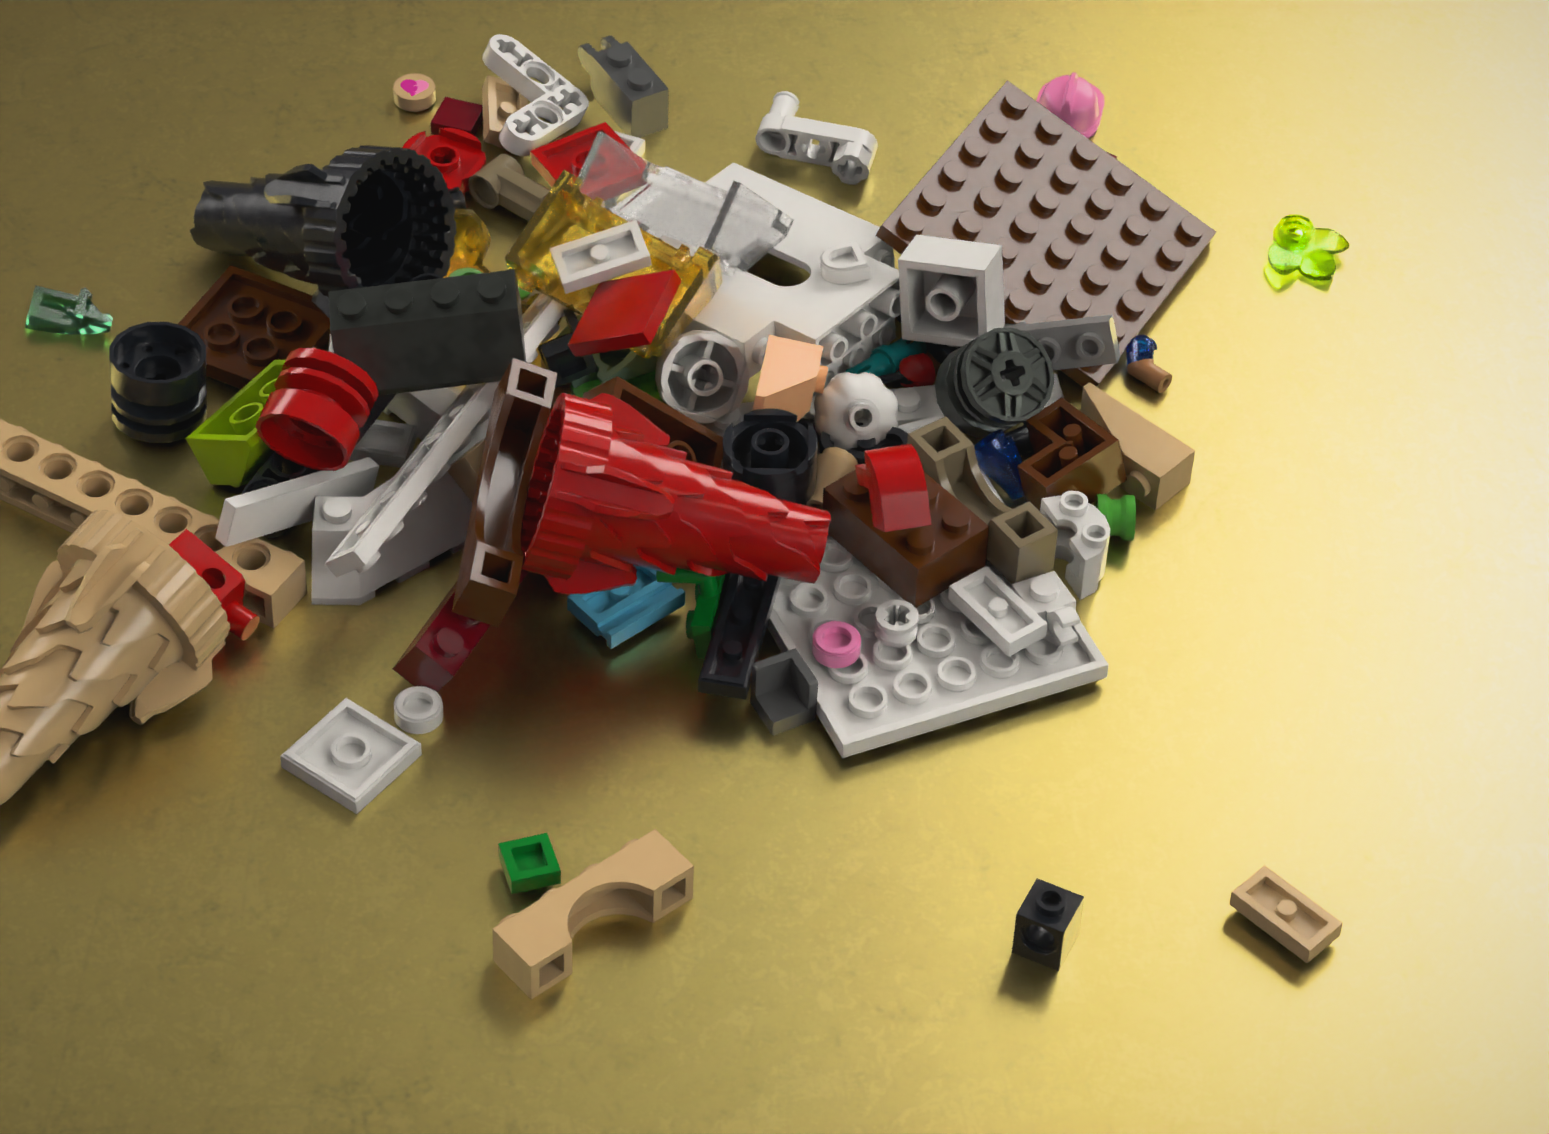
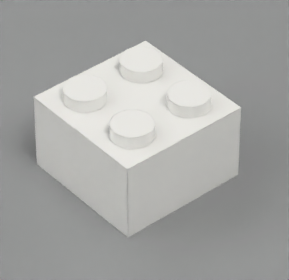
M916 235L898 259L902 339L962 347L994 328H1003L1005 325L1002 245Z

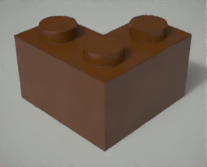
M1062 397L1041 410L1040 413L1026 420L1033 456L1019 464L1018 471L1026 503L1030 501L1039 511L1042 498L1061 496L1067 491H1079L1085 494L1088 498V503L1092 504L1095 502L1096 494H1107L1127 480L1119 439Z

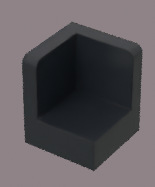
M572 307L563 310L570 333L538 346L546 369L557 373L555 388L598 371L592 354L575 357L568 347V343L579 323Z

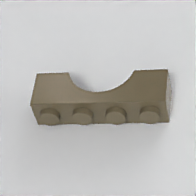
M943 417L908 433L907 444H912L916 449L923 471L990 526L986 559L1011 585L1053 570L1058 529L1030 501L1012 509L995 496L981 473L974 444L947 417Z

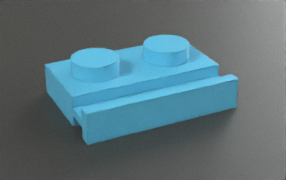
M633 565L637 569V580L634 586L585 594H570L567 596V610L597 637L603 636L607 640V646L612 649L684 606L685 591L682 588L677 590L672 583L657 582L656 570Z

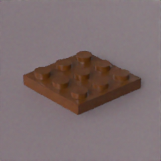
M232 265L228 267L178 323V325L185 326L197 333L205 343L207 377L239 389L247 385L274 360H286L289 352L298 348H317L322 350L330 341L331 334L330 319L311 301L313 295Z

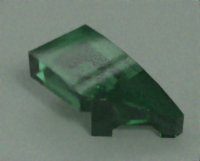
M35 285L25 328L57 334H99L110 332L113 317L109 313L102 314L92 303L93 295L87 288L81 289L78 296Z

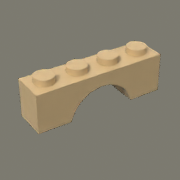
M656 829L639 839L630 840L620 851L598 864L589 865L579 876L558 889H550L537 902L519 913H513L503 918L496 927L492 928L493 961L530 999H533L572 974V938L581 927L599 917L614 914L632 915L652 923L656 922L693 898L694 866Z

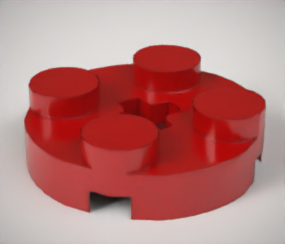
M439 128V135L426 137V131L417 133L409 138L402 147L414 150L418 155L427 157L431 164L436 166L441 172L448 190L459 187L464 196L465 192L469 191V178L486 165V155L482 151L481 142L478 138L456 128Z

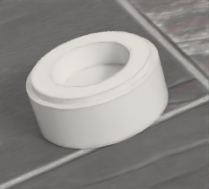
M424 686L404 689L394 700V719L400 729L411 734H425L435 730L443 720V701L441 696L435 690Z

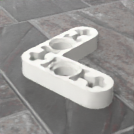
M501 34L491 37L483 53L482 59L484 64L531 102L506 119L499 134V141L512 154L528 156L531 150L552 142L577 126L588 108L589 101L582 91L516 39ZM529 77L535 78V79H537L538 81H540L541 83L535 82L534 80L530 79ZM538 117H541V118L546 119V120L549 121L551 124L546 123V122L540 120Z

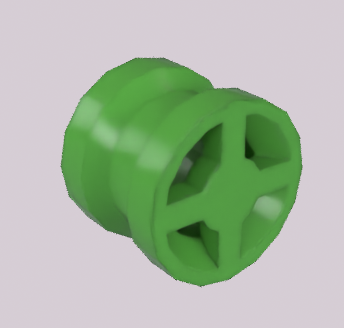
M1096 494L1094 506L1105 515L1110 527V536H1119L1124 541H1133L1136 525L1135 496L1123 495L1120 499H1110L1107 494Z

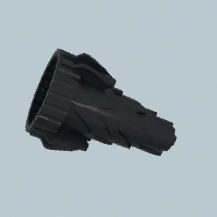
M360 145L359 148L352 147L345 150L341 156L337 155L330 161L329 165H325L322 169L317 168L313 164H303L292 168L284 174L268 173L265 175V178L251 177L250 184L224 181L203 182L205 189L194 212V227L190 229L195 243L201 247L224 254L252 257L257 263L256 265H262L273 271L284 273L291 278L318 285V289L313 294L311 301L330 319L329 291L405 283L420 274L426 273L438 275L440 278L446 276L450 267V259L455 249L456 222L454 220V202L439 169L433 166L427 157L418 155L416 151L407 148Z

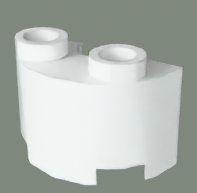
M1067 491L1061 496L1042 498L1040 512L1058 529L1055 559H1064L1069 562L1066 566L1065 579L1081 600L1095 593L1098 582L1104 576L1110 537L1109 524L1105 515L1094 505L1088 503L1087 496L1079 491Z

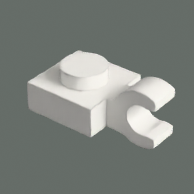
M1055 571L1012 584L1011 589L1048 623L1047 627L1059 646H1065L1078 641V636L1072 628L1073 625L1080 623V618L1076 612V600Z

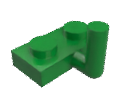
M676 568L675 575L656 571L657 582L695 584L696 607L695 610H689L687 613L686 635L688 639L694 640L697 658L705 659L730 573L720 576H708Z

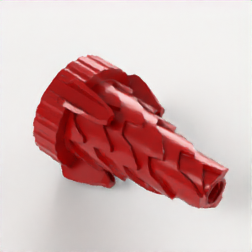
M561 393L557 397L539 443L527 491L521 529V549L524 555L522 570L544 575L554 592L562 594H585L634 586L637 580V569L633 565L675 575L676 568L708 576L732 573L767 582L768 575L813 584L817 581L820 575V564L824 556L828 528L831 522L829 511L778 499L767 491L732 479L733 473L731 471L686 460L687 452L667 447L670 442V436L658 428L631 405L613 395L601 393L592 399H586Z

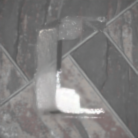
M600 131L596 135L570 193L571 198L605 218L606 221L603 225L605 228L610 229L637 220L642 235L660 242L662 236L665 235L697 247L694 255L710 260L708 265L710 268L730 277L734 276L735 271L745 273L785 239L794 222V219L742 183L733 181L729 191L650 163L606 133Z

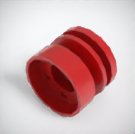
M298 348L289 352L281 369L282 371L274 384L276 391L270 393L255 425L258 435L269 448L301 466L322 471L342 469L347 465L360 437L359 428L364 426L379 393L376 383L362 368L335 353L317 348Z

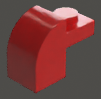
M912 444L864 451L865 464L855 465L857 484L869 489L873 527L883 532L932 525L925 475L914 446Z

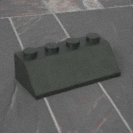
M514 269L328 292L333 351L335 354L352 361L366 371L376 383L378 396L501 381L513 358L526 362L521 298Z

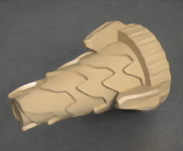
M96 510L58 548V561H53L40 578L23 629L10 650V656L0 669V805L8 801L47 759L54 764L80 735L87 734L96 729L117 706L123 707L130 702V718L137 724L143 725L152 716L168 711L203 690L213 679L211 659L226 644L224 639L228 636L230 629L226 611L222 608L218 597L211 591L210 586L179 553L145 527L133 520L127 519L124 515L112 513L109 510Z

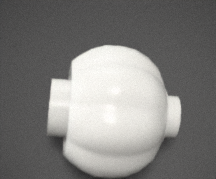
M850 372L839 373L824 388L823 394L818 393L815 397V418L813 421L815 430L820 437L822 431L829 434L830 440L834 442L835 447L850 450L851 448H857V440L872 438L876 439L877 445L885 439L886 433L892 427H898L896 418L898 410L897 398L893 391L886 388L881 379L874 374L866 372L859 374ZM859 409H863L862 418L857 420V422L864 423L861 426H858L854 421V415Z

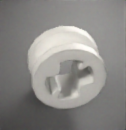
M894 599L883 602L877 608L874 632L876 638L881 643L891 647H904L916 639L919 615L914 605L904 600ZM894 621L895 625H891L888 622ZM898 621L903 622L904 625H899Z

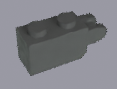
M609 35L601 39V51L597 52L589 43L578 47L579 60L583 68L585 67V70L591 76V89L594 98L625 134L641 138L668 128L669 88L628 42L620 44L615 40V37Z

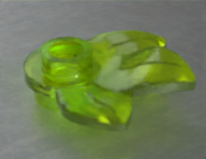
M1291 214L1283 217L1275 226L1273 231L1274 243L1268 250V260L1272 268L1281 275H1288L1298 270L1302 276L1313 281L1331 280L1335 275L1336 265L1333 255L1348 250L1350 244L1337 231L1330 228H1314L1313 223L1307 217Z

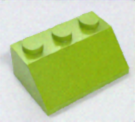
M274 360L186 438L210 484L232 485L233 487L246 485L273 453L274 450L269 448L259 437L255 425L270 393L276 391L274 384L286 360Z

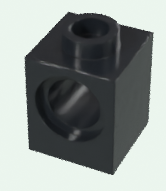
M1037 878L1016 914L1012 953L1059 971L1079 935L1084 896Z

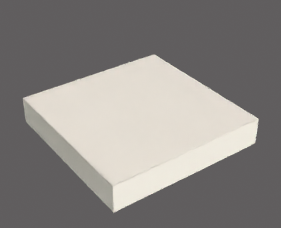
M345 698L287 749L280 758L283 769L350 811L358 814L422 755L421 743L348 698Z

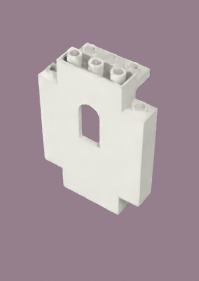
M734 162L705 183L665 166L577 228L579 239L637 220L650 254L652 266L610 280L673 270L674 268L659 263L661 254L653 251L654 245L660 244L663 235L697 247L693 258L697 259L695 266L686 263L684 271L675 269L682 282L662 322L678 329L679 334L693 330L714 331L732 340L739 347V351L743 354L744 362L748 365L749 378L762 368L769 335L823 346L820 365L829 367L824 388L833 377L839 373H844L846 369L870 357L873 349L880 345H889L896 338L895 317L901 314L899 270L895 269L893 248L875 236L880 227ZM858 241L870 265L871 279L849 284H834L826 281L821 275V254L832 246ZM756 247L808 271L810 277L803 283L795 286H778L733 266L731 263L751 248ZM598 284L588 287L590 300Z

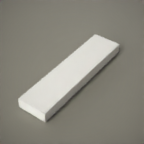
M370 457L347 463L344 468L336 471H319L227 498L224 501L215 538L225 547L313 521L315 496L364 497L373 491L379 465Z

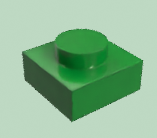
M548 833L498 843V856L511 894L561 883V869Z

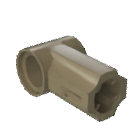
M500 154L468 180V188L472 197L482 207L493 209L499 204L540 227L551 220L552 214L558 206V194L526 177L521 165L507 154Z

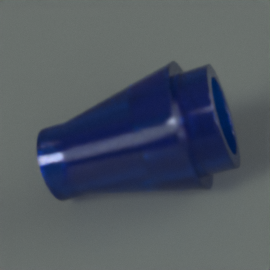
M1002 429L996 430L981 439L974 446L979 468L1009 495L1011 500H1016L1024 496L1018 471V465L1023 463L1013 437L1006 436Z

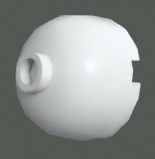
M693 330L676 336L663 348L656 362L655 382L659 395L666 405L696 422L711 423L717 421V418L723 417L728 412L732 413L740 406L748 391L750 374L748 365L744 362L743 354L739 351V347L732 340L714 331Z

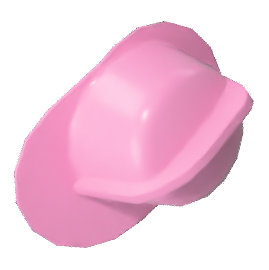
M1072 72L1071 75L1056 77L1043 85L1038 93L1037 102L1089 139L1096 133L1100 125L1104 108V95L1097 87L1084 78L1078 77L1077 73Z

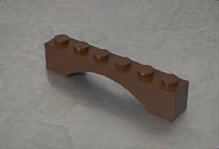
M515 358L511 360L494 392L451 611L496 627L499 626L518 591L524 558L521 549V529L525 501L535 457L551 410L557 379L556 372Z

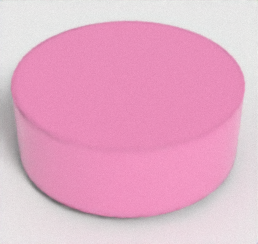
M830 621L820 625L814 631L812 654L820 664L830 668H844L852 665L859 658L861 636L854 626L841 621Z

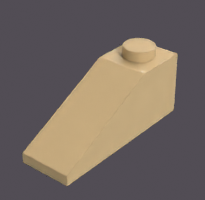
M1090 382L1083 386L1080 411L1119 439L1127 480L1119 485L1120 488L1128 492L1129 495H1134L1135 499L1140 500L1156 511L1190 484L1195 456L1193 448Z

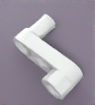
M781 91L774 95L770 112L762 118L755 138L756 144L761 150L772 155H778L780 158L829 166L832 168V172L846 184L856 185L861 180L867 179L878 148L877 140L873 134L861 128L795 117V113L799 108L797 106L799 105L797 96L788 91ZM813 139L818 140L819 144H812Z

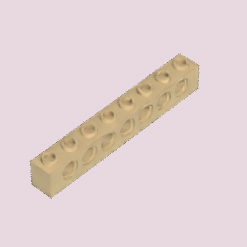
M0 419L1 500L71 533L96 510H109L112 513L124 515L127 519L133 520L145 527L168 545L187 529L243 575L245 579L243 606L260 617L259 622L275 628L307 594L305 560L299 558L293 552L282 550L259 538L225 547L215 538L220 521L215 516L204 514L181 503L172 496L163 495L144 486L135 479L127 478L107 469L99 462L90 461L67 450L60 444L51 443L30 433L21 426H15Z

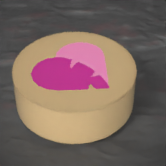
M411 73L403 75L394 82V102L399 108L406 111L419 112L426 110L436 100L435 83L430 77L423 74Z

